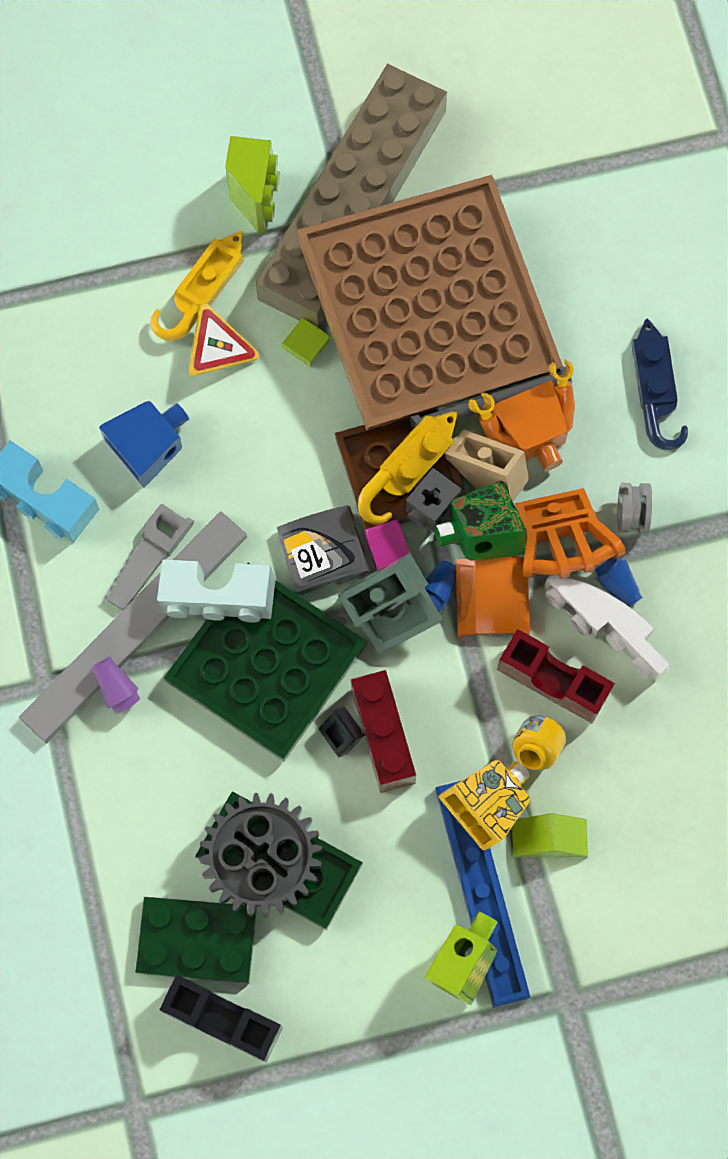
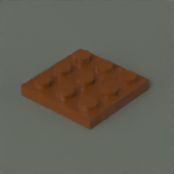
M438 409L419 414V416L422 417L438 412ZM409 418L367 431L365 425L335 433V440L357 509L358 497L362 489L381 469L380 466L412 432ZM444 453L409 493L392 495L381 489L371 501L370 509L376 516H382L387 512L392 513V518L387 522L399 520L400 524L409 522L408 513L406 512V500L432 468L462 489L461 496L466 495L459 471L446 459ZM434 499L429 503L425 500V506L429 507L432 503L437 505L438 501ZM360 515L364 531L378 526L368 523Z

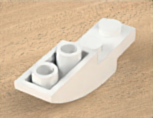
M550 575L547 578L544 587L546 598L556 609L560 610L563 608L572 617L570 622L580 634L584 636L588 634L594 640L605 631L609 644L618 652L624 651L633 660L631 665L640 676L645 679L649 677L655 683L665 674L670 664L647 642L654 628L638 613L610 594L587 583L568 577L560 579L559 575Z

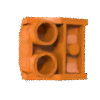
M508 556L474 561L466 558L456 560L457 638L476 634H515L517 629L530 635L528 577H523L524 558Z

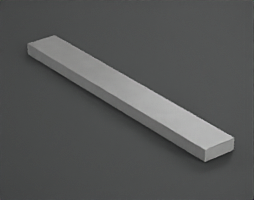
M220 511L173 560L198 561L204 572L205 581L247 538V533ZM160 573L19 716L20 720L46 744L100 689L92 667L102 659L110 656L114 663L121 668L170 617L162 611L157 602Z

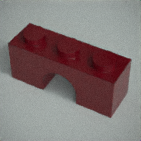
M517 629L499 659L497 670L593 724L615 683L583 665L578 669L561 662L549 652L550 646Z
M383 670L350 679L351 692L360 724L362 723L370 759L380 793L416 784L415 768L387 671Z

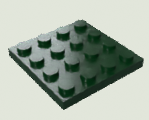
M275 580L271 619L261 618L259 622H245L238 617L224 616L223 620L206 619L167 672L164 680L285 762L367 646V640Z

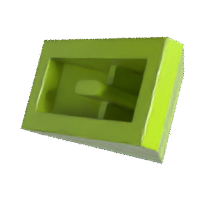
M556 813L518 818L512 826L513 858L588 857L587 819Z

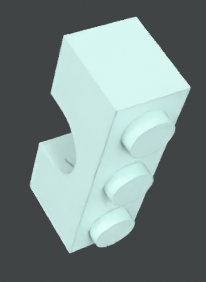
M162 560L157 602L162 611L168 616L187 618L188 614L202 615L209 620H223L224 616L238 617L245 622H259L261 618L271 619L275 587V575L271 565L234 563L233 576L230 582L221 589L210 590L203 587L204 572L198 561Z

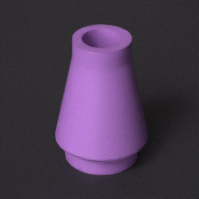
M110 656L102 659L92 667L107 708L112 707L115 713H120L140 700V696L137 693L139 688L114 663Z

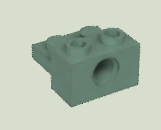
M411 553L351 584L338 595L356 627L362 625L378 654L416 636L443 620L425 590L428 582ZM397 602L399 606L386 613L383 609Z

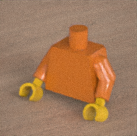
M566 359L564 360L566 370L561 375H557L555 363L552 362L549 366L550 374L557 379L555 385L550 380L496 404L491 395L481 392V396L485 401L481 409H479L477 402L473 399H470L468 404L472 412L481 415L479 422L487 438L524 451L526 461L537 456L544 471L555 469L563 463L557 447L566 443L568 432L573 428L575 400L572 382L568 381V379L572 377L574 368Z

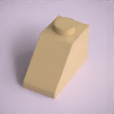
M464 429L445 453L446 459L477 490L503 481L512 501H514L529 480L524 451Z

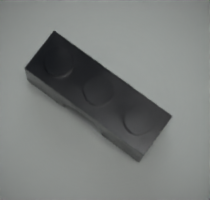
M177 974L159 1009L164 1014L267 1063L283 1029L281 1024L248 1008L234 1004L213 993L211 990Z

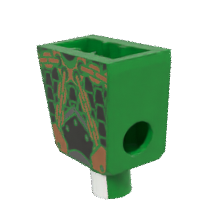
M503 481L454 499L450 507V522L435 525L434 528L436 540L440 547L459 543L465 558L470 561L525 554L527 530Z

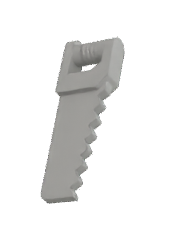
M160 504L144 525V531L141 534L143 540L136 543L138 549L131 552L132 558L126 560L127 567L121 569L122 576L115 579L117 585L110 587L111 594L106 595L105 599L119 609L124 610L162 563V560L167 555L170 556L192 528L194 520L189 517L185 519L164 504ZM161 520L177 530L172 538L158 530L157 525Z

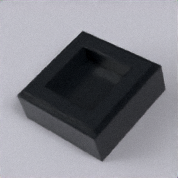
M345 706L336 709L318 728L338 758L348 754L365 736Z

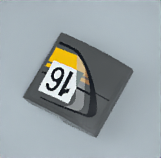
M348 505L311 514L276 527L295 593L299 595L306 594L331 583L339 585L370 572L352 510Z

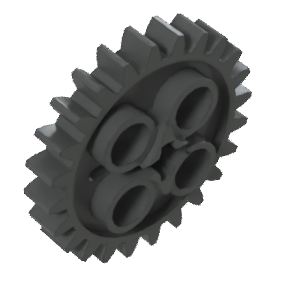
M254 793L251 804H247L245 799L239 796V808L234 809L230 804L226 803L225 808L228 815L225 818L218 814L213 815L218 824L217 828L205 827L206 833L212 839L211 841L200 842L201 848L209 851V854L200 857L199 861L201 864L210 865L211 867L205 870L202 876L204 879H216L210 885V891L214 893L222 889L223 893L219 899L220 903L225 904L232 898L234 900L233 911L236 913L244 904L247 905L249 917L253 916L256 907H261L265 918L269 916L271 906H275L277 911L283 914V902L288 901L294 907L298 906L295 894L299 892L302 895L308 896L309 891L304 883L306 881L317 883L318 881L317 877L310 870L322 868V862L313 858V855L323 852L322 846L311 844V842L319 837V832H307V829L312 824V818L307 817L299 820L302 807L297 806L290 812L288 810L289 799L286 797L278 806L275 804L273 793L269 794L266 803H261L258 793ZM256 820H264L269 824V830L264 836L254 837L249 833L251 823ZM241 833L260 851L267 847L270 860L287 871V877H281L262 859L254 862L255 856L253 851L235 838V834ZM287 843L293 844L299 849L298 855L291 861H283L277 856L279 848ZM234 848L242 850L245 856L241 864L238 866L225 864L224 857L229 850ZM263 872L271 874L274 882L268 890L259 891L253 887V880L256 875Z

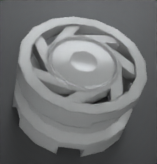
M621 482L617 505L618 531L628 533L630 529H637L639 533H649L652 516L651 484L640 483L639 487L632 486L631 483Z

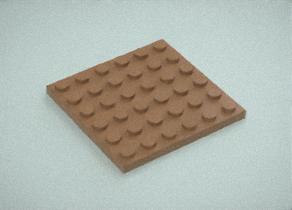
M492 175L298 229L296 236L366 431L480 396L481 392L490 393L550 374L549 366L552 362L556 364V371L563 367Z

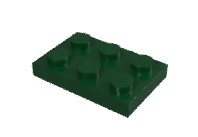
M144 897L135 973L175 977L177 974L189 979L250 984L257 907L253 916L249 917L247 905H243L236 913L233 911V904Z

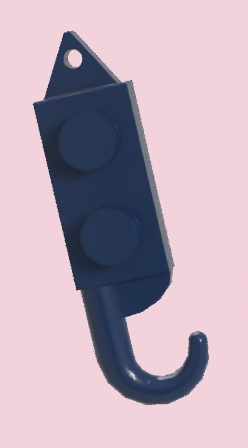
M646 318L637 339H633L631 344L641 409H643L646 434L649 441L659 449L672 451L680 448L686 442L688 427L682 426L679 437L673 440L665 439L660 433L658 419L665 418L676 410L678 398L668 336H662L651 321Z

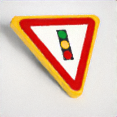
M205 303L199 307L188 370L191 376L247 363L258 358L259 353L208 304Z

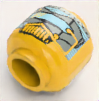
M541 715L530 716L522 723L512 742L513 753L519 763L528 769H549L556 763L566 743V735L562 727L555 720Z

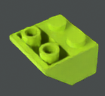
M230 136L225 164L230 200L259 234H265L267 222H273L275 213V202L272 200L273 191L277 192L279 188L280 171H277L278 155L273 154L271 140Z

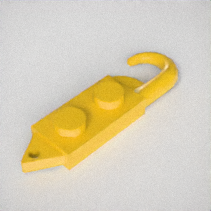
M242 231L221 240L214 238L175 290V305L184 316L174 328L163 329L158 321L160 311L155 310L153 312L150 326L152 332L158 338L165 341L182 339L197 322L199 307L205 303L209 306L212 305L244 262L243 255L241 254Z
M452 411L435 417L425 416L380 466L381 469L362 489L358 497V510L365 521L370 524L380 525L392 518V513L390 512L382 516L374 515L370 509L371 501L381 489L392 495H404L410 492L454 443L451 437L457 412Z

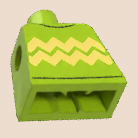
M477 911L468 930L456 924L424 978L442 991L471 1006L497 953V949L488 940L498 922L488 915ZM473 947L472 953L465 957L466 951Z

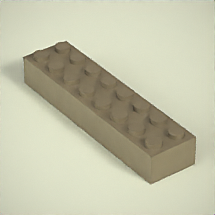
M388 63L386 64L256 281L259 301L299 321L303 317L320 328L326 316L296 236L298 229L393 203L446 113L447 91Z

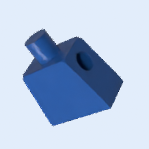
M146 401L99 426L103 440L144 488L182 449L180 436L175 430L186 423L189 417L178 403L161 414L152 402Z

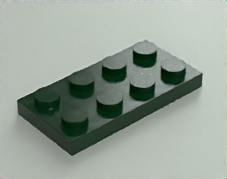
M232 791L225 804H230L234 809L239 808L240 795ZM244 798L247 804L252 803L250 800ZM225 804L219 813L224 818L228 815ZM256 820L249 827V833L254 837L264 836L269 830V824L264 820ZM216 821L212 825L213 828H217L218 826ZM241 833L235 834V838L253 851L255 856L254 862L262 859L281 877H287V871L270 860L267 847L260 851ZM207 834L204 841H211L212 837ZM317 838L311 844L322 846L323 852L313 855V858L322 862V868L311 869L310 872L317 877L318 881L317 883L307 881L304 883L309 891L308 896L302 895L299 892L295 894L298 906L294 907L288 901L283 902V907L327 931L360 871L363 862ZM287 843L279 848L277 856L283 861H291L296 858L299 849L295 845ZM200 846L195 855L196 859L199 860L200 857L209 854V851ZM231 849L226 853L224 862L229 866H238L243 862L245 853L240 849ZM259 873L253 880V887L259 891L268 890L272 886L274 878L269 873Z

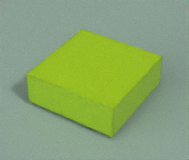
M302 317L282 342V348L310 367L331 339L328 334Z

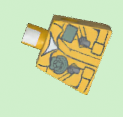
M495 760L445 790L438 797L478 846L485 851L504 839L529 804L530 797L521 787L529 778V772L519 762L515 761L506 768L501 761Z

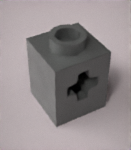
M432 468L407 498V517L417 527L421 529L427 527L432 532H435V525L441 524L450 514L451 502L461 497L462 489ZM434 499L438 501L437 505L432 503L429 507L425 506V500L429 503Z

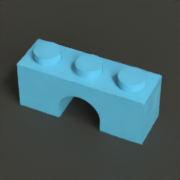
M9 440L0 452V499L5 501L9 497L18 504L16 508L24 516L31 520L38 517L45 522L44 528L60 540L65 536L72 542H75L100 510L96 499L68 479L53 493L40 494L35 492L34 484L44 470L36 457Z

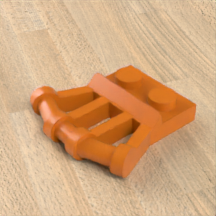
M584 488L515 503V507L527 530L523 577L533 578L534 574L559 575L560 579L570 577L571 572L583 570L585 573L595 571V567L610 558L617 559L625 554L624 544L619 537L597 519ZM583 532H590L603 546L591 552ZM571 535L579 556L567 558L559 538ZM547 541L554 560H535L538 542Z

